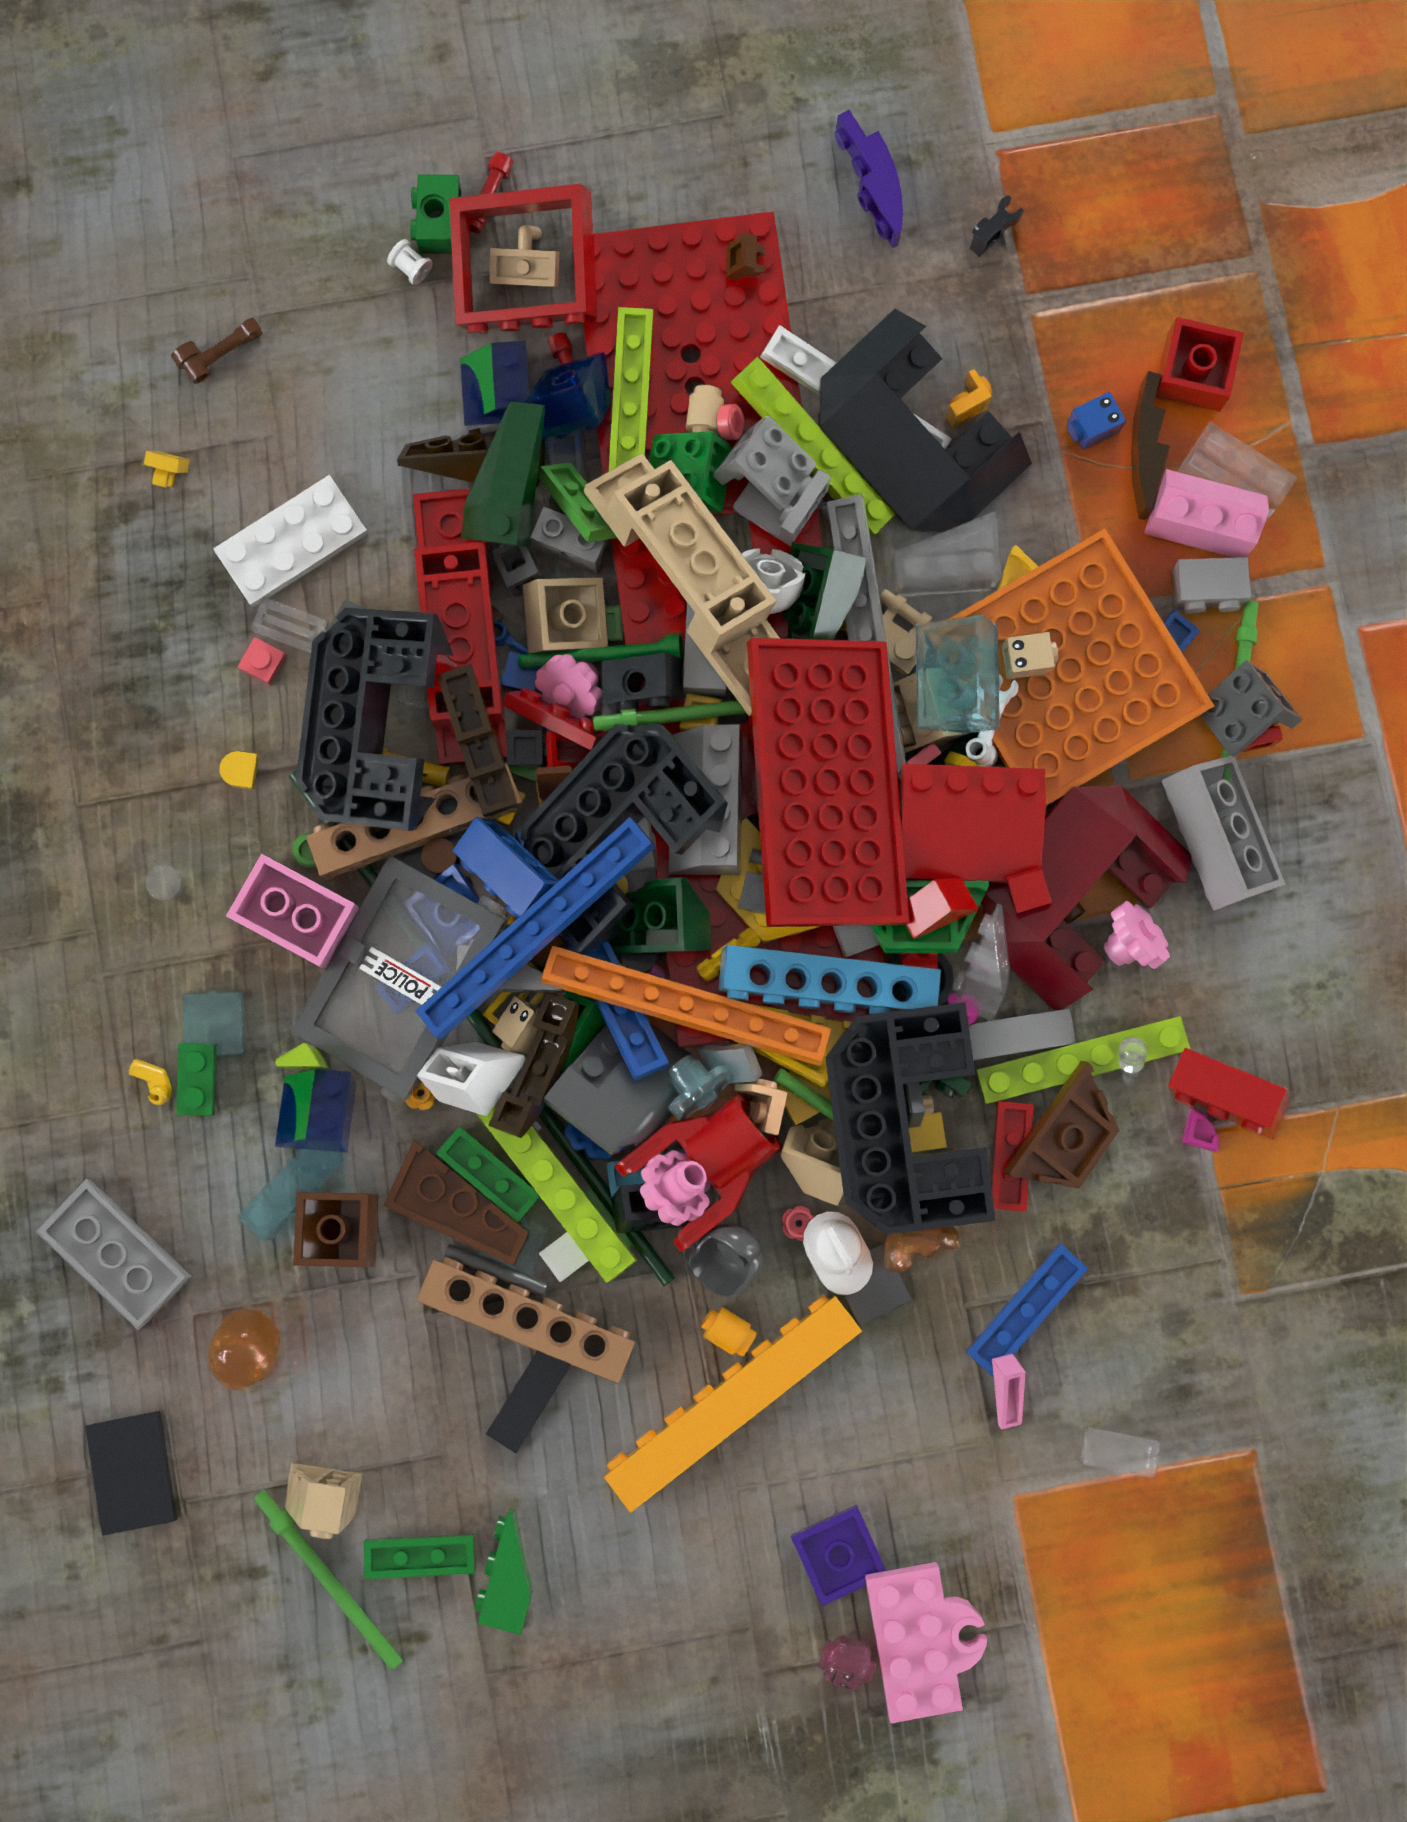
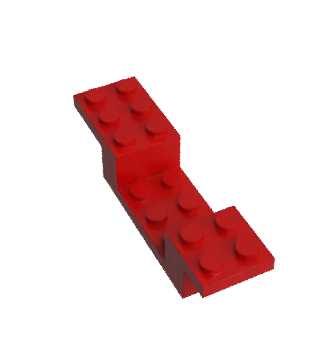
M471 488L413 494L418 548H414L420 612L438 614L454 655H437L433 688L427 687L430 721L436 732L438 763L441 766L466 763L455 736L437 675L469 664L473 666L503 758L507 760V729L505 709L502 705L504 702L503 691L498 675L490 591H493L488 542L461 539L464 506Z

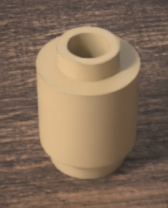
M699 385L694 388V393L689 398L686 430L688 432L713 431L719 435L717 414L719 408L724 405V399L721 397L722 391L719 388L710 385Z

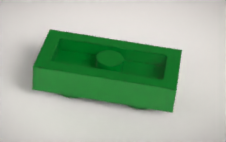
M178 1043L176 1115H215L217 1044Z

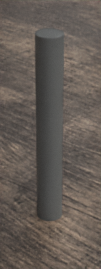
M451 1244L448 1245L444 1257L455 1260L474 1270L489 1274L509 1284L521 1287L531 1293L544 1297L547 1292L548 1283Z

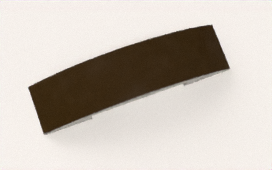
M546 992L532 1026L538 1029L511 1093H502L488 1126L522 1138L534 1124L546 1105L542 1100L558 1081L564 1068L576 1028L579 1010L578 1003Z

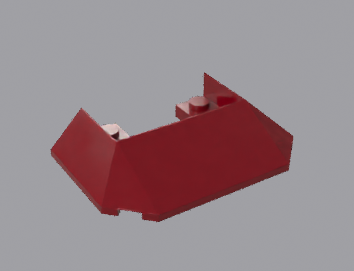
M1122 785L1071 787L1045 817L1041 868L1052 903L1017 913L1008 884L989 883V887L980 903V906H983L982 943L1053 1011L1063 1010L1094 990L1087 982L1106 961L1063 919L1106 870L1145 908L1151 909L1173 883H1186L1192 863L1191 854Z

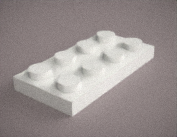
M328 475L219 544L213 550L248 603L254 608L367 536L368 532L331 476Z

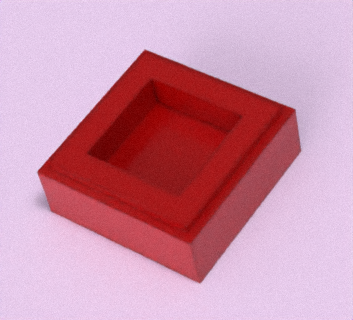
M1041 867L1006 877L1017 913L1052 903Z

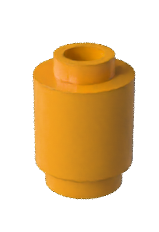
M723 1306L717 1311L711 1308L701 1324V1327L705 1329L703 1334L705 1339L730 1355L736 1353L740 1357H743L748 1351L757 1334L756 1331L750 1328V1323Z

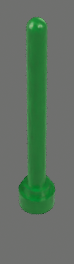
M681 633L666 634L665 638H659V642L522 654L518 657L517 663L521 668L542 667L553 656H563L565 654L571 655L576 664L579 662L609 661L658 653H668L682 658L683 661L684 643Z

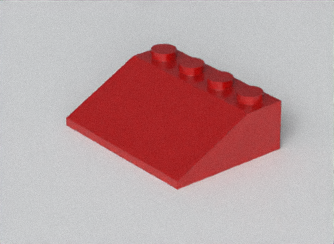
M902 764L897 776L906 880L962 878L963 881L1007 883L1006 877L1041 867L1046 812L1045 769Z

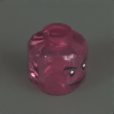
M839 1635L833 1641L827 1640L818 1667L823 1670V1677L828 1683L848 1691H856L860 1688L862 1682L870 1683L875 1671L876 1662L870 1660L871 1649L869 1645L848 1636Z

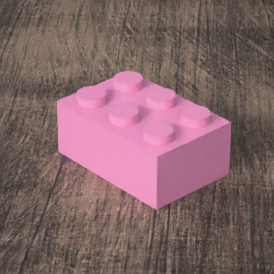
M261 854L226 916L326 970L360 908L355 903Z

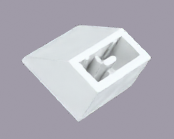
M478 1042L438 1047L417 1074V1077L439 1102L487 1116L500 1099L502 1093L516 1077L526 1058L524 1055Z

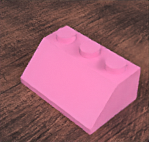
M1166 469L1144 534L1232 558L1247 557L1257 545L1268 517V496Z

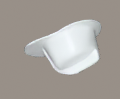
M825 1212L815 1216L808 1223L804 1231L803 1245L819 1279L827 1289L836 1294L849 1295L858 1292L868 1283L873 1268L870 1251L858 1228L849 1217L839 1212Z

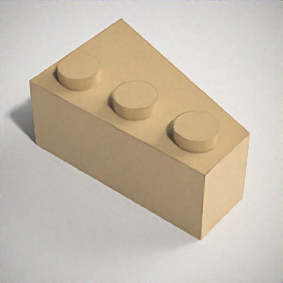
M291 1463L284 1508L300 1529L310 1530V1536L331 1539L333 1534H339L356 1516L362 1473Z

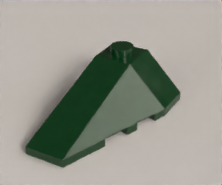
M510 401L465 502L461 539L529 547L546 406Z
M792 542L790 555L802 563V573H805V578L799 598L789 609L783 611V620L788 621V637L785 639L834 640L859 593L860 585L864 578L867 558L834 549Z
M686 878L654 879L645 883L644 887L625 894L634 906L617 922L624 933L608 941L614 954L712 950L710 913Z

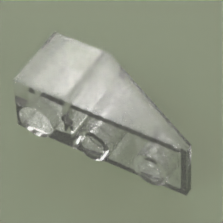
M998 903L992 916L985 913L977 934L982 935L979 944L971 943L964 962L969 963L966 972L959 970L952 990L957 991L954 1003L965 1002L967 1011L990 1021H993L1003 1001L1011 978L1003 906Z

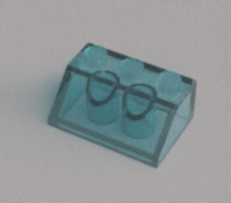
M984 615L917 624V728L956 733H973L1000 729L998 626Z

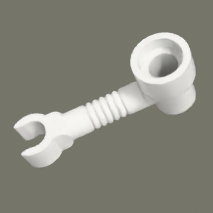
M998 675L993 681V700L986 715L987 717H985L983 727H981L978 737L970 740L966 745L967 757L981 767H993L997 762L998 752L992 745V738L1006 704L1018 692L1016 680H1013L1009 690L1001 691L1000 687L1003 682L1001 675ZM983 748L982 753L976 756L977 750Z

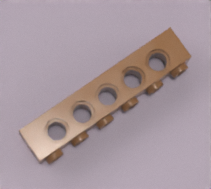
M506 763L505 765L519 807L484 817L480 804L472 800V795L475 791L472 780L466 774H460L446 781L448 785L434 789L433 786L421 788L420 796L436 798V800L424 814L422 823L412 831L390 829L389 834L385 838L375 839L373 837V829L375 827L349 823H340L334 826L333 822L313 828L314 833L307 835L306 839L319 876L326 881L387 859L389 855L395 856L420 847L432 839L444 838L467 830L475 817L494 820L524 809L508 764ZM446 799H453L457 801L456 810L449 815L441 814L439 812L440 804ZM346 835H354L356 837L355 847L350 851H341L339 847L341 839Z
M444 1257L441 1263L433 1259L416 1299L417 1302L619 1384L635 1344L634 1341L629 1340L630 1332L613 1325L607 1331L595 1326L597 1319L577 1311L575 1317L563 1313L564 1306L555 1301L544 1298L541 1304L529 1299L528 1297L531 1292L521 1287L510 1284L507 1290L495 1285L497 1278L477 1270L476 1275L473 1276L463 1272L464 1265L455 1260ZM461 1281L468 1283L471 1287L469 1297L464 1301L453 1300L451 1297L453 1285ZM498 1295L503 1298L504 1308L501 1313L489 1315L485 1312L484 1303L489 1296ZM532 1309L538 1314L537 1324L533 1328L523 1329L518 1325L517 1317L522 1310ZM559 1322L568 1324L572 1330L571 1337L564 1343L555 1342L550 1335L551 1328ZM591 1336H598L605 1343L604 1352L597 1357L589 1356L584 1350V1343Z

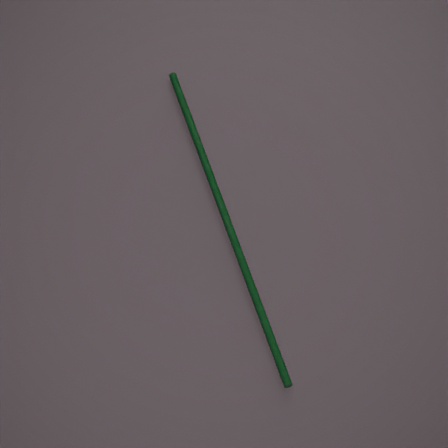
M297 770L289 775V778L313 809L315 805L307 793H303L296 783ZM321 820L323 824H324V823H328V822H332V821H324V820ZM333 822V824L335 826L337 824H340V822ZM349 835L344 836L339 844L343 851H350L356 845ZM370 864L357 870L371 888L378 874ZM389 891L383 906L418 952L428 942L391 891ZM451 973L440 981L442 986L453 977ZM476 1008L466 1017L486 1045L503 1049L501 1047L502 1042L492 1032V1028ZM520 1070L517 1073L516 1077L512 1080L514 1084L517 1080ZM545 1106L539 1118L614 1218L609 1187L584 1153L571 1149L569 1142L564 1137L565 1127L553 1111ZM641 1231L625 1232L663 1286H666L675 1279Z

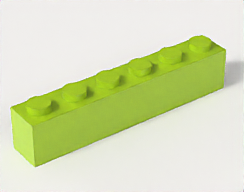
M499 1100L487 1116L477 1114L606 1283H610L638 1261L533 1125L522 1138L488 1126Z

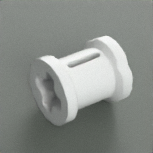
M406 239L398 242L387 258V263L391 267H397L405 273L412 285L420 284L427 277L433 265L431 259L423 258L413 250L411 243Z

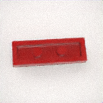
M528 688L507 692L502 704L512 711L589 750H592L607 734L603 730L595 731L593 720L588 718L579 719L570 714L571 710L568 707L558 703L549 704L541 700L542 695Z
M996 1102L991 1172L994 1209L1027 1212L1029 1179L1011 1177L1003 1171L1032 1131L1034 1104Z

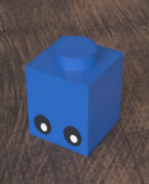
M1109 391L1074 408L1068 419L1067 428L1073 441H1079L1082 449L1085 450L1120 433L1126 420Z

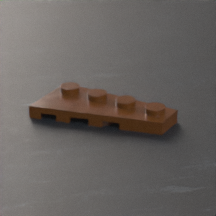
M415 1140L383 1205L515 1266L530 1234L529 1231L514 1221L503 1210Z

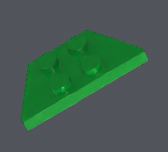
M906 880L907 898L909 899L933 880ZM964 881L979 908L989 887V881ZM976 912L913 940L906 925L870 926L884 953H957Z

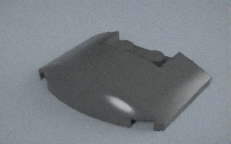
M651 1022L649 1024L669 1062L667 1068L634 1081L606 1024L542 1100L610 1155L619 1153V1147L631 1144L637 1146L658 1131L675 1111L688 1086L692 1055L684 1048H679V1044Z

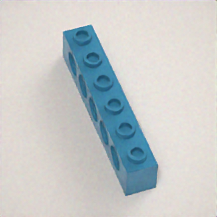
M726 945L722 949L718 992L727 993V998L737 1001H748L749 996L763 997V1003L784 1005L785 1000L799 1001L798 1007L820 1009V1004L834 1005V1011L841 1013H855L856 1008L869 1009L870 1015L938 1006L941 970ZM758 967L765 972L766 982L764 985H756L751 981L749 975L751 968ZM792 971L800 976V989L795 990L787 985L785 981L787 972ZM824 975L830 976L836 981L837 988L834 994L823 990L821 979ZM860 979L867 981L871 985L872 992L869 998L862 997L857 991V982ZM894 984H900L905 988L907 996L904 1002L894 998L892 994Z

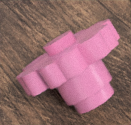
M555 655L537 671L535 686L543 693L541 700L549 704L558 703L564 705L571 710V715L579 719L589 718L600 709L603 692L597 687L599 680L598 671L590 662H579L576 664L571 655Z
M1125 901L1111 912V916L1115 921L1112 923L1115 932L1109 935L1108 941L1104 943V949L1108 957L1116 965L1131 964L1137 960L1142 966L1149 965L1151 968L1156 969L1170 958L1169 952L1166 949L1168 942L1161 928L1153 923L1150 914L1138 904L1133 906L1130 902Z
M671 1150L664 1156L658 1154L649 1160L646 1167L641 1171V1176L646 1183L641 1186L640 1193L648 1209L658 1210V1216L662 1222L679 1226L687 1220L694 1221L708 1207L710 1201L705 1192L709 1190L710 1184L706 1181V1172L699 1163L690 1161L686 1153Z

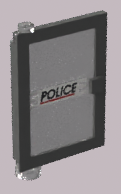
M389 855L291 1032L381 1085L383 1088L380 1094L396 1103H399L401 1098L409 1101L415 1088L418 1089L422 1083L417 1074L438 1047H442L448 1036L447 1034L442 1040L435 1038L416 1013V1010L503 932L512 914L507 911L506 907L484 895H481L476 904Z

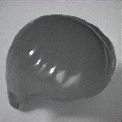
M723 1223L716 1225L702 1236L691 1253L688 1264L695 1277L708 1291L714 1292L720 1297L731 1299L737 1297L757 1277L763 1265V1258L759 1243L747 1230L738 1225Z

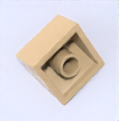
M603 578L537 579L523 584L528 654L608 647Z

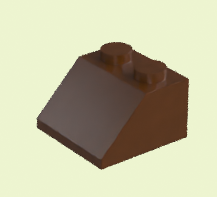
M297 1192L293 1265L375 1267L379 1195L368 1193Z

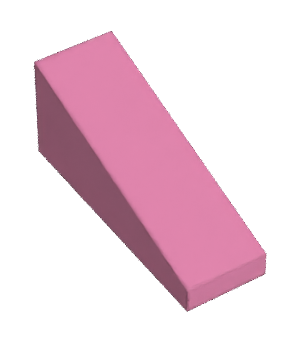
M1013 1354L993 1358L992 1365L998 1425L1001 1430L1021 1425L1026 1372Z

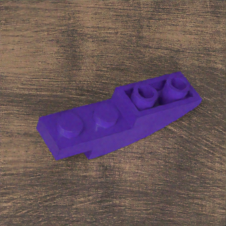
M847 110L837 117L836 131L834 132L835 139L842 150L846 149L852 158L853 169L858 177L861 178L857 194L861 207L865 212L870 211L875 219V228L879 236L883 240L887 239L892 248L899 245L903 221L902 193L894 161L879 131L866 137L851 111Z

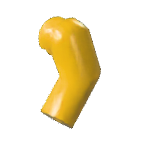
M135 1058L130 1066L129 1075L147 1081L150 1092L148 1096L149 1101L154 1105H162L169 1101L173 1088L167 1071Z

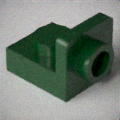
M962 1077L933 1080L937 1083L934 1088L950 1099H953L955 1095L958 1097L965 1096L972 1085ZM931 1080L919 1082L922 1095Z

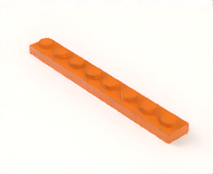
M556 946L551 948L541 978V983L818 1066H821L831 1028Z

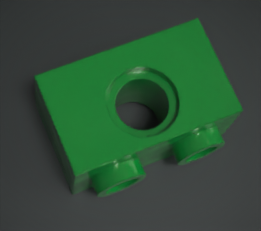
M418 174L417 187H412L411 189L412 208L417 209L416 220H411L410 235L411 241L417 242L420 254H452L449 198L462 197L459 175ZM433 211L443 212L438 218L428 217Z

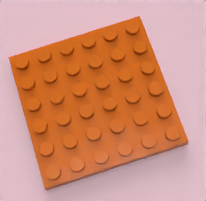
M1105 528L933 627L925 634L944 667H947L955 685L981 727H983L985 717H987L986 715L993 700L994 679L998 675L1002 676L1001 691L1009 690L1013 680H1016L1018 692L1014 697L1010 698L1009 703L1006 704L1001 714L1000 721H998L999 723L992 738V745L996 748L998 756L1005 767L1045 769L1046 806L1064 796L1071 787L1083 785L1214 707L1208 694ZM1049 632L1051 642H1056L1058 649V662L1054 663L1055 667L1050 673L1007 680L1001 647L1004 641L1009 637Z

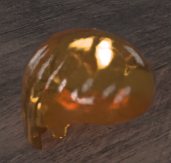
M952 1226L887 1235L883 1254L884 1267L888 1272H904L912 1267V1260L917 1253H922L923 1257L930 1258L939 1248L957 1250L959 1246L958 1231Z
M249 1309L235 1311L223 1319L215 1331L208 1350V1365L218 1382L231 1390L242 1391L253 1387L271 1373L276 1363L280 1344V1332L275 1326V1322L263 1312Z

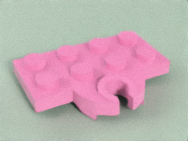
M937 1562L865 1575L890 1723L963 1710L957 1674L971 1669L981 1659L987 1646V1637L985 1634H977L973 1639L964 1641L959 1638V1632L966 1625H973L978 1628L984 1626L985 1624L979 1612L968 1600L957 1596L944 1597Z

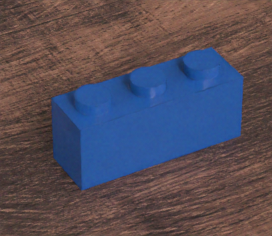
M475 817L453 849V852L462 860V867L471 874L479 876L485 882L484 888L492 895L500 897L507 904V911L516 918H519L559 881L496 820Z

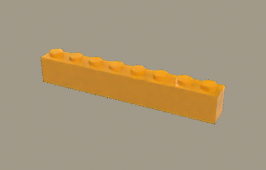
M823 1294L808 1306V1309L811 1311L800 1321L796 1316L779 1328L782 1335L772 1343L768 1339L762 1341L750 1351L754 1356L744 1365H741L739 1361L735 1362L722 1373L725 1379L714 1388L710 1383L693 1396L696 1402L686 1410L682 1406L676 1408L664 1418L667 1423L666 1426L657 1433L651 1428L635 1441L638 1447L628 1455L622 1451L606 1464L609 1470L605 1472L604 1479L630 1513L862 1332L835 1295L827 1298Z

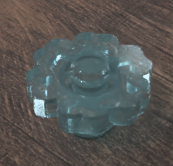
M688 1055L668 1071L672 1078V1085L680 1094L672 1101L668 1108L678 1121L689 1117L696 1110H705L719 1098V1092L726 1088L735 1077L725 1063L708 1072L700 1060L695 1061L691 1055Z

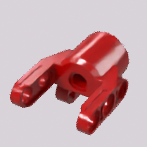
M740 1091L711 1114L668 1123L614 1166L624 1178L629 1173H635L643 1168L649 1160L663 1152L675 1141H678L684 1148L690 1161H695L704 1168L707 1176L706 1181L716 1189L721 1198L708 1207L700 1217L689 1222L679 1231L673 1243L680 1252H683L738 1208L755 1170L783 1149L777 1135L775 1137L770 1135L766 1139L744 1111L750 1106L748 1104L749 1099H746Z

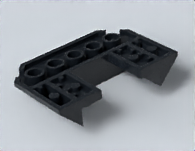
M894 309L820 378L819 393H821L818 426L910 531L960 533L1024 472L1032 462L1020 431L1011 436L989 411L979 418L947 450L942 447L901 400L913 386L942 360V357L920 334L926 325Z
M344 608L336 616L338 621L327 632L322 631L312 641L296 783L303 793L308 794L315 805L313 810L319 820L412 831L436 798L420 796L425 760L383 755L391 684L433 688L437 655H454L438 614Z
M614 725L521 826L520 840L524 841V848L560 881L629 817L638 823L645 816L674 853L682 855L706 829L716 832L721 831L728 802L664 725ZM615 883L567 926L562 933L577 953L583 955L624 933L617 922L634 905Z
M965 1002L856 1016L825 1057L845 1203L886 1235L996 1221L985 1147L912 1156L903 1084L975 1075Z

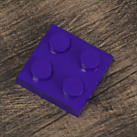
M857 1505L791 1535L821 1606L866 1586L865 1575L886 1571Z

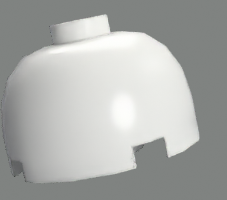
M761 548L743 552V557L776 600L770 614L789 609L799 598L803 588L805 573H802V563L794 556L772 549L771 555L760 554Z

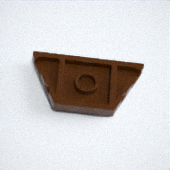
M1081 1061L1004 1169L1003 1172L1006 1175L1073 1188L1081 1187L1119 1132L1113 1115L1108 1111V1103L1102 1090H1098L1091 1074L1094 1070L1090 1063Z

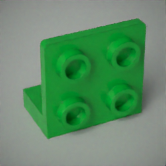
M713 431L654 435L649 459L652 467L656 469L672 460L710 513H723L727 483L722 485L713 475L733 449V446Z

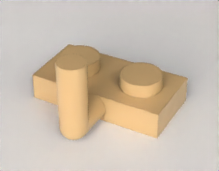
M522 225L518 232V249L490 248L489 283L558 287L560 252L532 250V240L540 239L542 231L537 226Z

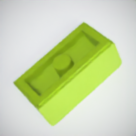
M302 1043L275 1061L277 1067L287 1070H331L319 1048L308 1043Z

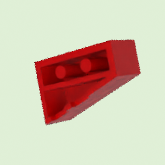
M1184 1048L1168 1084L1170 1092L1175 1094L1173 1097L1175 1101L1189 1107H1194V1104L1207 1109V1113L1222 1121L1229 1119L1240 1124L1241 1128L1253 1134L1263 1135L1274 1140L1290 1102L1287 1088L1188 1048Z

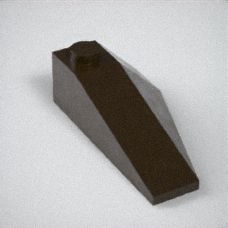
M545 421L543 424L538 475L540 467L545 466ZM480 428L469 430V434L463 435L457 440H452L450 436L445 435L405 444L397 458L398 466L474 483L497 431L481 434ZM537 475V484H536V487H538V485H539V483H540V480H539V478H538V475Z

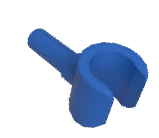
M493 622L495 627L503 631L499 637H495V645L497 647L507 645L522 654H528V647L510 636L508 629L502 622Z

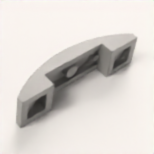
M1070 1009L969 1025L973 1061L1076 1044Z

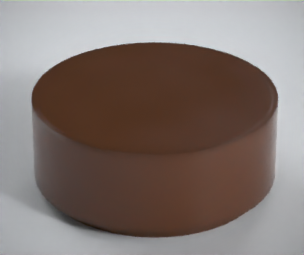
M435 838L428 841L421 853L424 866L430 872L440 875L453 864H457L458 856L453 852L454 845L444 838Z

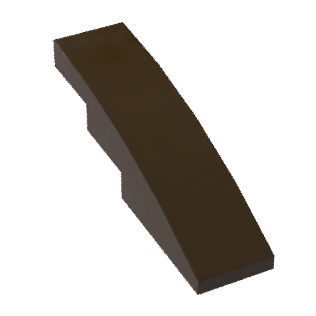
M1151 371L1147 372L1141 383L1134 414L1131 447L1133 490L1138 518L1146 520L1153 509L1170 445L1157 442L1166 410L1153 406L1162 374Z
M469 664L437 675L455 736L461 747L483 816L488 817L519 807L473 666Z

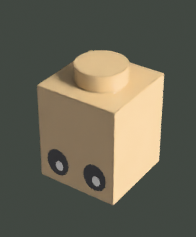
M1049 632L1009 637L1001 645L1007 680L1049 674L1055 667L1054 663L1058 662L1056 642H1051Z
M513 997L492 1031L503 1041L501 1047L504 1050L517 1054H528L538 1031L537 1028L532 1026L539 1011L538 1006L519 997Z

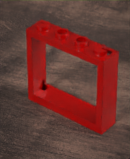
M571 184L449 198L455 325L468 330V334L479 333L483 335L488 333L489 328L500 327V331L515 332L521 330L520 325L532 324L533 328L546 329L553 327V322L565 321L566 325L576 326L579 323H585V319L597 318L592 199L590 190L582 184ZM571 208L576 302L473 312L469 219Z

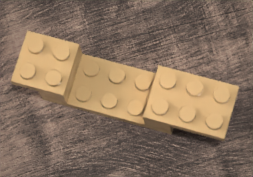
M642 453L586 484L583 492L622 545L625 547L640 538L691 606L695 614L687 629V633L749 716L752 715L747 641L750 638L780 639L766 620L776 603L775 598L672 460L654 469Z

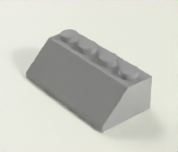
M702 725L674 734L672 736L726 799L728 805L720 832L706 829L682 855L675 854L669 847V875H741L743 736L740 725Z
M1227 756L1193 765L1162 780L1167 800L1173 808L1179 830L1185 838L1192 863L1198 871L1204 886L1205 896L1210 901L1213 911L1286 885L1235 757ZM1227 764L1231 773L1230 783L1222 779L1224 767Z

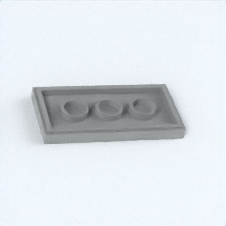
M85 1179L36 1231L138 1331L142 1330L192 1277L91 1179Z

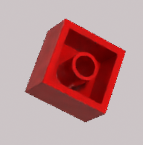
M1176 317L1167 334L1159 374L1162 375L1155 397L1220 412L1231 395L1244 332Z

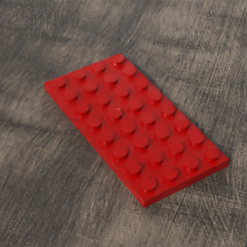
M750 638L747 641L767 927L889 926L908 924L909 910L887 642Z

